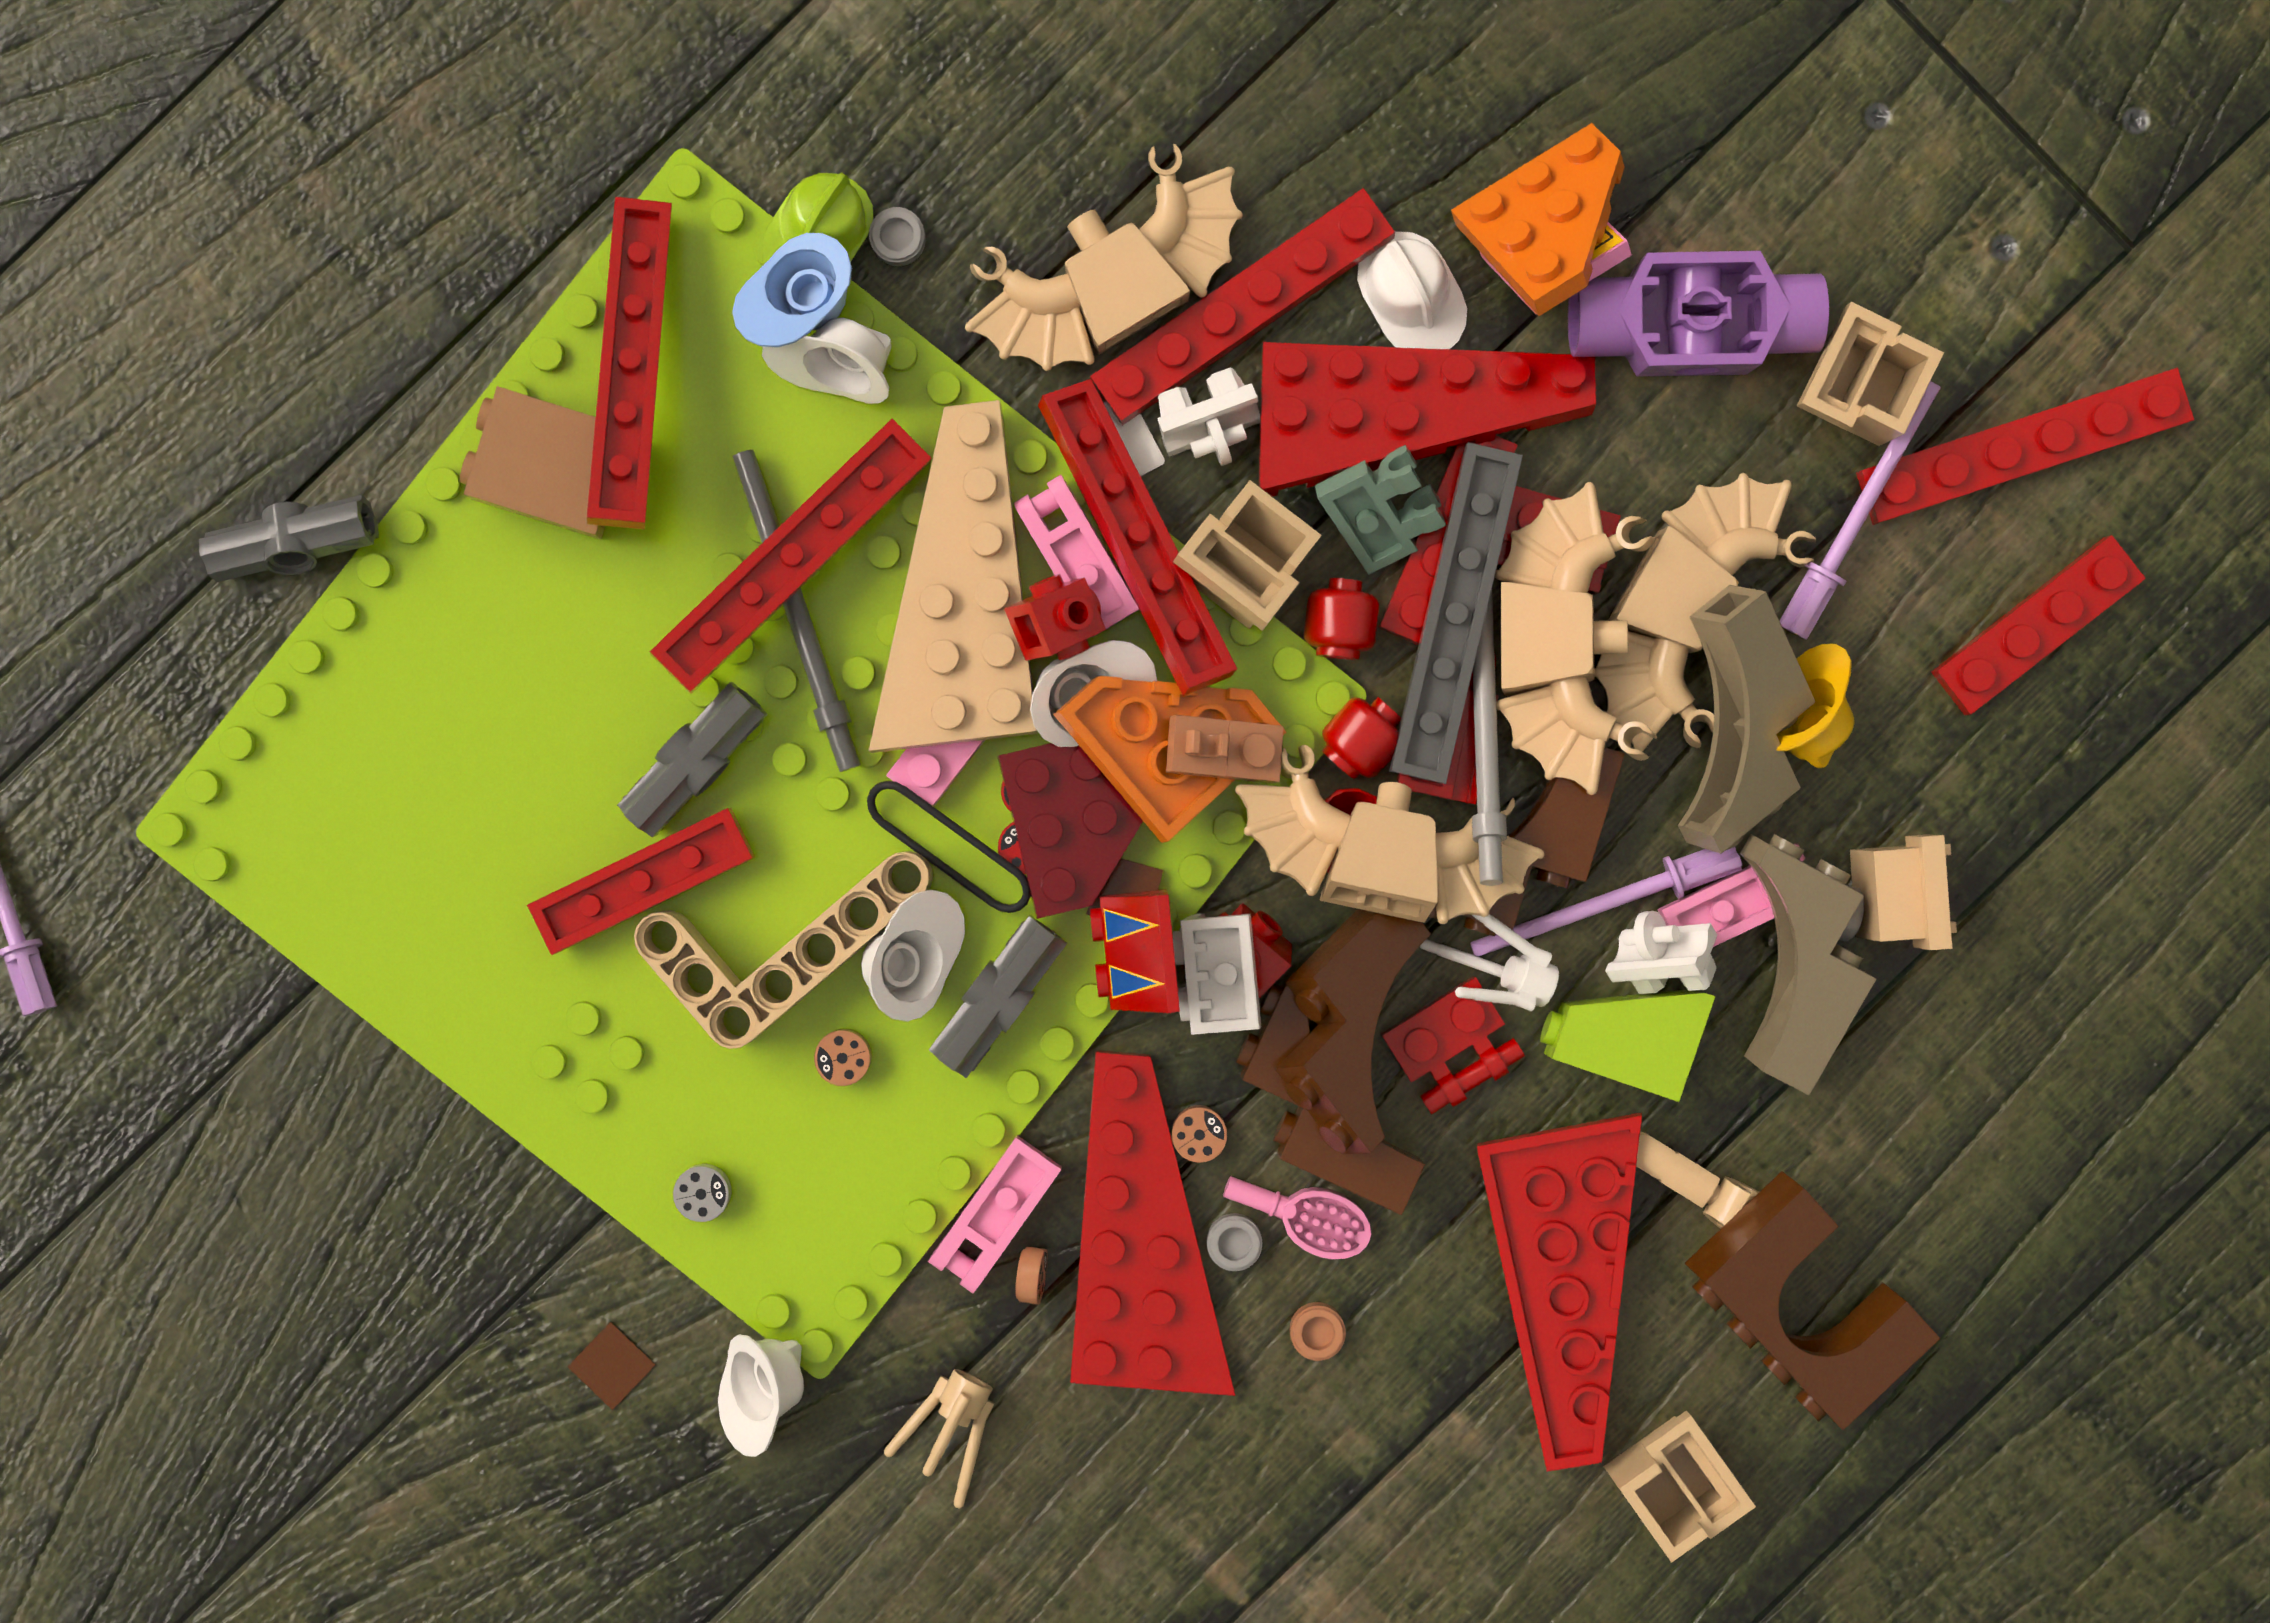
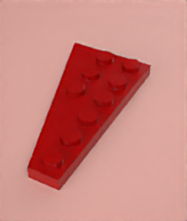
M1263 342L1259 487L1271 497L1278 496V490L1301 484H1306L1307 488L1313 487L1364 460L1370 469L1375 471L1379 469L1382 460L1388 454L1404 445L1407 446L1414 459L1418 460L1445 453L1447 447L1469 441H1473L1474 444H1481L1493 441L1495 435L1520 428L1532 431L1590 416L1593 414L1596 406L1595 357H1573L1572 354Z
M1096 1050L1070 1383L1235 1396L1151 1055Z
M1642 1112L1477 1144L1478 1156L1547 1472L1602 1463Z

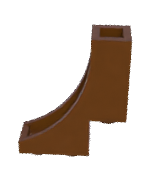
M1604 748L1598 790L1594 795H1589L1585 788L1573 780L1565 778L1548 780L1539 799L1528 815L1508 835L1511 838L1544 851V857L1534 862L1526 871L1523 881L1524 892L1532 867L1538 869L1536 880L1568 889L1571 879L1582 882L1587 881L1625 753ZM1524 892L1503 896L1495 902L1489 910V914L1513 930ZM1436 905L1428 917L1437 919ZM1463 915L1466 916L1463 927L1496 936L1493 931L1472 915Z
M1357 909L1285 981L1296 996L1295 1002L1300 1011L1306 1017L1315 1021L1318 1026L1275 1068L1286 1083L1285 1089L1289 1097L1298 1106L1310 1113L1320 1126L1319 1133L1324 1142L1341 1154L1371 1153L1385 1139L1376 1111L1371 1079V1057L1376 1025L1385 997L1394 979L1406 961L1431 935L1422 922Z
M1286 975L1282 985L1274 983L1268 989L1260 1007V1013L1267 1016L1258 1036L1249 1032L1240 1049L1236 1063L1244 1066L1240 1074L1243 1081L1297 1105L1287 1094L1285 1089L1286 1083L1275 1068L1310 1034L1309 1018L1298 1008L1295 1002L1296 996L1285 983L1290 977ZM1298 1106L1295 1114L1286 1110L1273 1137V1141L1280 1144L1277 1153L1281 1160L1400 1215L1403 1214L1425 1166L1420 1157L1400 1149L1385 1140L1371 1153L1341 1154L1324 1142L1319 1133L1320 1126L1306 1109Z

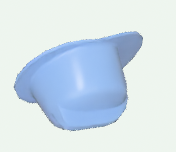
M804 233L789 239L744 284L736 295L732 313L738 331L746 340L761 347H782L797 342L812 330L820 329L829 320L839 317L846 303L847 289L850 285L852 265L846 249L837 239L823 233Z

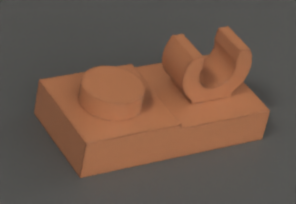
M1184 715L1170 716L1166 773L1263 783L1280 782L1284 726Z

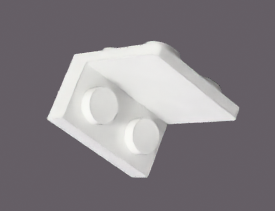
M1201 913L1181 920L1180 931L1173 932V946L1176 965H1185L1186 984L1185 987L1178 989L1179 1013L1181 1021H1190L1191 1035L1260 1029L1261 1017L1251 914L1205 918V914Z

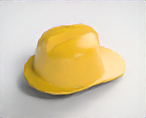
M1837 644L1818 645L1808 649L1796 658L1816 702L1798 716L1793 726L1776 734L1780 742L1779 747L1776 749L1777 751H1788L1801 760H1807L1816 768H1824L1828 765L1833 752L1848 739L1855 724L1852 710L1845 696L1851 676L1852 661L1847 650Z

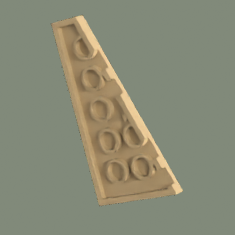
M1000 400L947 406L943 409L870 742L869 752L871 753L1038 734L1033 725L1030 712L1033 694L1030 660L1025 661L1004 608L1022 601L1023 594Z

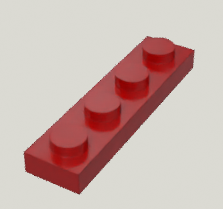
M1495 435L1493 441L1478 444L1515 453L1518 446ZM1468 442L1455 446L1436 491L1441 502V506L1438 509L1445 519L1446 526L1465 445ZM1446 526L1430 533H1422L1416 537L1415 541L1418 551L1408 556L1378 626L1379 629L1419 645Z
M2112 535L2103 537L1931 671V673L1964 715H1971L2146 578Z
M726 808L528 904L527 907L550 954L554 955L755 858L732 808Z

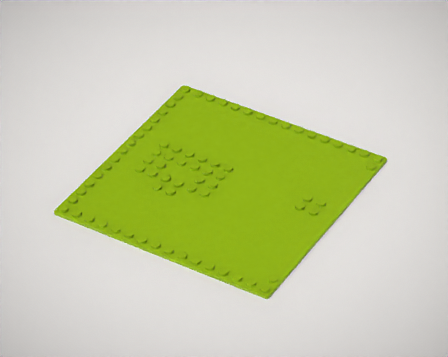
M681 148L672 154L637 198L672 203L645 530L605 526L602 539L600 540L474 501L464 495L466 485L460 483V473L464 459L469 451L477 452L483 431L476 429L480 407L486 397L493 399L497 386L596 417L611 231L378 524L379 538L374 540L373 545L361 547L357 550L138 825L136 835L143 844L765 1339H776L781 1342L797 1341L802 1347L800 1366L813 1377L823 1379L830 1374L987 1177L1014 1138L1022 1133L1119 1011L1110 1009L1109 997H1098L1095 964L1106 963L1104 941L1093 942L1090 915L1086 914L1088 907L1037 919L1067 942V945L1032 990L1035 992L1034 996L1006 1033L1001 1031L975 1070L971 1071L968 1077L965 1078L938 1060L929 1051V1048L964 1003L961 1000L989 961L995 962L1006 947V943L1029 915L1036 919L1031 897L1028 904L1020 911L1013 913L1000 912L930 863L933 870V881L929 890L944 892L959 904L965 923V935L960 952L932 1009L921 1018L911 1021L891 1019L879 1010L862 974L861 962L866 944L760 1036L740 1048L733 1049L720 1046L708 1035L640 955L634 941L636 927L644 917L652 913L669 910L681 913L694 925L742 982L884 860L895 853L915 852L882 828L871 817L867 807V797L870 790L877 783L892 781L886 775L906 749L871 753L869 752V747L944 407L1000 400L1012 504L1027 494L1030 498H1033L1049 488L1047 482L1061 474L1074 493L1079 505L1123 579L1124 577L1057 443L854 281L850 280L845 306L837 318L853 320L867 328L886 334L891 339V350L883 371V375L889 385L887 399L881 403L867 404L845 396L799 387L774 373L762 357L763 347L743 337L735 326L732 313L736 295L744 284L764 265L762 261V240L773 217L691 151ZM812 330L805 336L810 337L816 330ZM893 418L932 458L931 462L801 587L839 701L845 700L852 720L847 726L861 766L839 772L826 731H819L813 710L818 707L783 606L692 694L650 654V650L762 544L733 459L735 454L746 450H754L780 526ZM1013 504L1024 600L1032 596L1029 588L1030 585L1054 576V573ZM1061 508L1043 517L1050 531L1068 521ZM1170 534L1178 552H1180L1185 545ZM1199 591L1237 667L1232 677L1207 687L1252 690L1280 725L1284 726L1283 728L1287 733L1283 735L1282 749L1285 748L1287 751L1289 764L1294 768H1301L1302 760L1299 756L1298 748L1301 745H1306L1314 753V766L1324 754L1322 750L1327 746L1322 736L1324 727L1350 699L1358 697L1366 700L1367 694L1365 689L1327 658L1316 656V650L1274 616L1263 631L1254 624L1248 629ZM1140 610L1098 635L1087 639L1090 647L1112 640L1131 642L1143 649L1155 666L1157 681L1176 683ZM1057 654L1030 660L1033 691L1043 669L1052 661L1058 659ZM729 682H734L755 699L768 715L728 757L730 763L722 774L699 796L693 795L657 836H649L624 816L622 810L617 806L618 803L657 762L655 756L662 746L682 726L687 723L692 724ZM1039 732L1038 734L985 740L934 807L998 853L999 837L1013 820L1011 812L1004 805L1001 797L1003 778L997 756L1049 744L1050 742L1043 739ZM1280 774V782L1277 783L1235 780L1168 842L1161 843L1144 822L1141 824L1121 858L1164 870L1158 890L1167 889L1169 895L1172 935L1174 931H1180L1181 920L1198 912L1255 840L1244 833V828L1247 827L1248 821L1247 808L1236 793V787L1241 784L1290 787L1293 784L1292 779ZM885 789L877 794L875 804L878 813L893 826L995 900L1008 905L1015 904L1021 900L1023 895L1021 883L1009 871L898 791ZM726 808H732L755 858L557 954H550L527 907L528 904ZM904 860L897 863L893 868L892 881L900 891L913 892L920 884L921 873L914 863ZM858 897L851 904L850 917L858 927L871 928L877 921L878 908L869 898ZM659 921L653 927L652 941L657 948L669 952L676 944V931L668 922ZM821 933L814 934L807 946L811 959L820 964H829L836 952L832 939ZM694 964L688 972V983L694 991L706 994L712 988L713 975L705 965ZM772 970L765 982L768 993L778 1000L788 999L793 989L792 980L785 972ZM735 1006L729 1007L725 1011L723 1020L726 1029L733 1035H745L750 1026L747 1013ZM838 1029H850L860 1033L869 1043L872 1053L871 1065L867 1073L856 1083L847 1086H837L825 1081L818 1073L814 1062L815 1050L821 1039ZM698 1164H710L721 1169L727 1175L732 1188L731 1199L726 1209L718 1217L706 1222H696L684 1217L678 1211L673 1198L674 1186L679 1176L690 1167Z

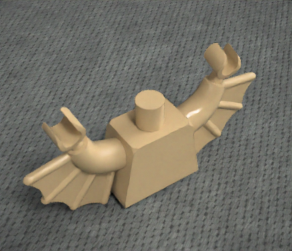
M1173 144L1175 162L1170 168L1161 169L1155 162L1154 146L1151 147L1148 154L1149 165L1159 174L1160 184L1156 185L1157 205L1155 213L1140 229L1131 222L1111 234L1095 209L1075 218L1068 224L1067 228L1081 252L1065 262L1066 274L1044 280L1031 278L1019 269H1016L1014 272L1009 269L1006 257L1000 249L995 247L982 248L984 252L995 258L997 263L996 270L990 275L984 273L978 266L970 264L972 274L981 281L989 282L996 279L1004 285V288L1000 295L966 323V331L975 332L987 337L1000 352L999 357L1003 360H1006L1008 357L1021 356L1031 359L1042 366L1045 371H1049L1052 367L1063 362H1084L1087 365L1094 363L1095 359L1085 324L1094 347L1100 355L1187 303L1190 293L1188 287L1197 296L1205 297L1207 295L1206 289L1213 274L1223 265L1232 261L1229 237L1234 224L1243 216L1242 212L1237 209L1230 191L1232 176L1235 173L1234 168L1225 167L1182 184L1176 181L1175 173L1182 164L1180 149Z
M1741 473L1736 481L1726 486L1707 487L1697 485L1695 492L1683 506L1662 513V519L1669 526L1657 532L1654 544L1645 553L1608 621L1628 620V654H1601L1595 668V677H1597L1605 689L1608 699L1606 713L1617 717V723L1625 725L1632 721L1642 722L1657 735L1673 714L1679 713L1685 721L1683 736L1689 745L1696 748L1701 747V741L1690 728L1693 723L1704 722L1713 733L1714 714L1708 710L1696 709L1692 703L1695 698L1687 688L1683 678L1688 653L1697 652L1703 648L1690 616L1727 586H1738L1739 582L1733 575L1749 560L1757 558L1774 559L1776 555H1784L1792 565L1797 567H1805L1808 563L1814 562L1812 558H1797L1791 552L1792 545L1799 540L1816 542V538L1811 533L1797 531L1791 534L1788 539L1778 538V534L1775 533L1792 487L1789 480H1784L1781 483L1764 484L1748 478L1746 473ZM1644 733L1636 735L1632 739L1633 749L1643 752L1653 738Z
M1587 482L1572 497L1562 500L1545 499L1539 516L1531 524L1511 533L1512 544L1510 554L1501 568L1495 572L1497 580L1505 581L1501 582V687L1504 695L1511 697L1498 700L1496 702V709L1503 713L1511 725L1513 735L1512 747L1533 755L1545 770L1544 777L1547 780H1552L1553 778L1573 780L1585 788L1589 795H1594L1598 790L1605 742L1609 738L1618 741L1621 749L1630 757L1642 761L1648 759L1649 756L1637 749L1631 748L1632 739L1641 733L1657 739V736L1642 722L1632 721L1625 725L1616 723L1617 717L1602 711L1595 705L1588 682L1595 679L1594 654H1628V620L1594 621L1593 595L1588 594L1593 572L1601 564L1615 558L1614 552L1623 548L1642 552L1652 547L1655 542V537L1649 536L1632 544L1629 538L1630 530L1635 525L1647 521L1636 516L1624 518L1618 524L1616 534L1607 537L1603 532L1596 488L1591 482Z
M1301 745L1298 748L1299 756L1302 760L1301 768L1292 767L1289 764L1286 749H1282L1280 774L1292 779L1293 784L1290 787L1241 784L1235 789L1247 808L1248 821L1247 827L1244 828V833L1246 836L1254 838L1264 848L1272 872L1292 877L1306 890L1309 896H1314L1318 892L1331 864L1320 897V901L1423 923H1425L1435 905L1437 919L1440 924H1446L1448 920L1465 914L1487 917L1489 910L1497 900L1509 894H1521L1524 892L1523 881L1527 869L1538 859L1544 857L1542 849L1507 836V839L1501 842L1503 883L1495 886L1481 885L1479 843L1473 841L1472 817L1464 828L1459 831L1436 833L1435 821L1432 817L1409 812L1412 790L1407 785L1398 782L1381 783L1378 788L1376 804L1358 802L1351 815L1326 803L1319 793L1315 780L1309 779L1308 771L1312 768L1315 758L1312 749L1306 745ZM1514 798L1511 799L1506 810L1500 812L1505 814L1506 818L1513 811L1515 806Z

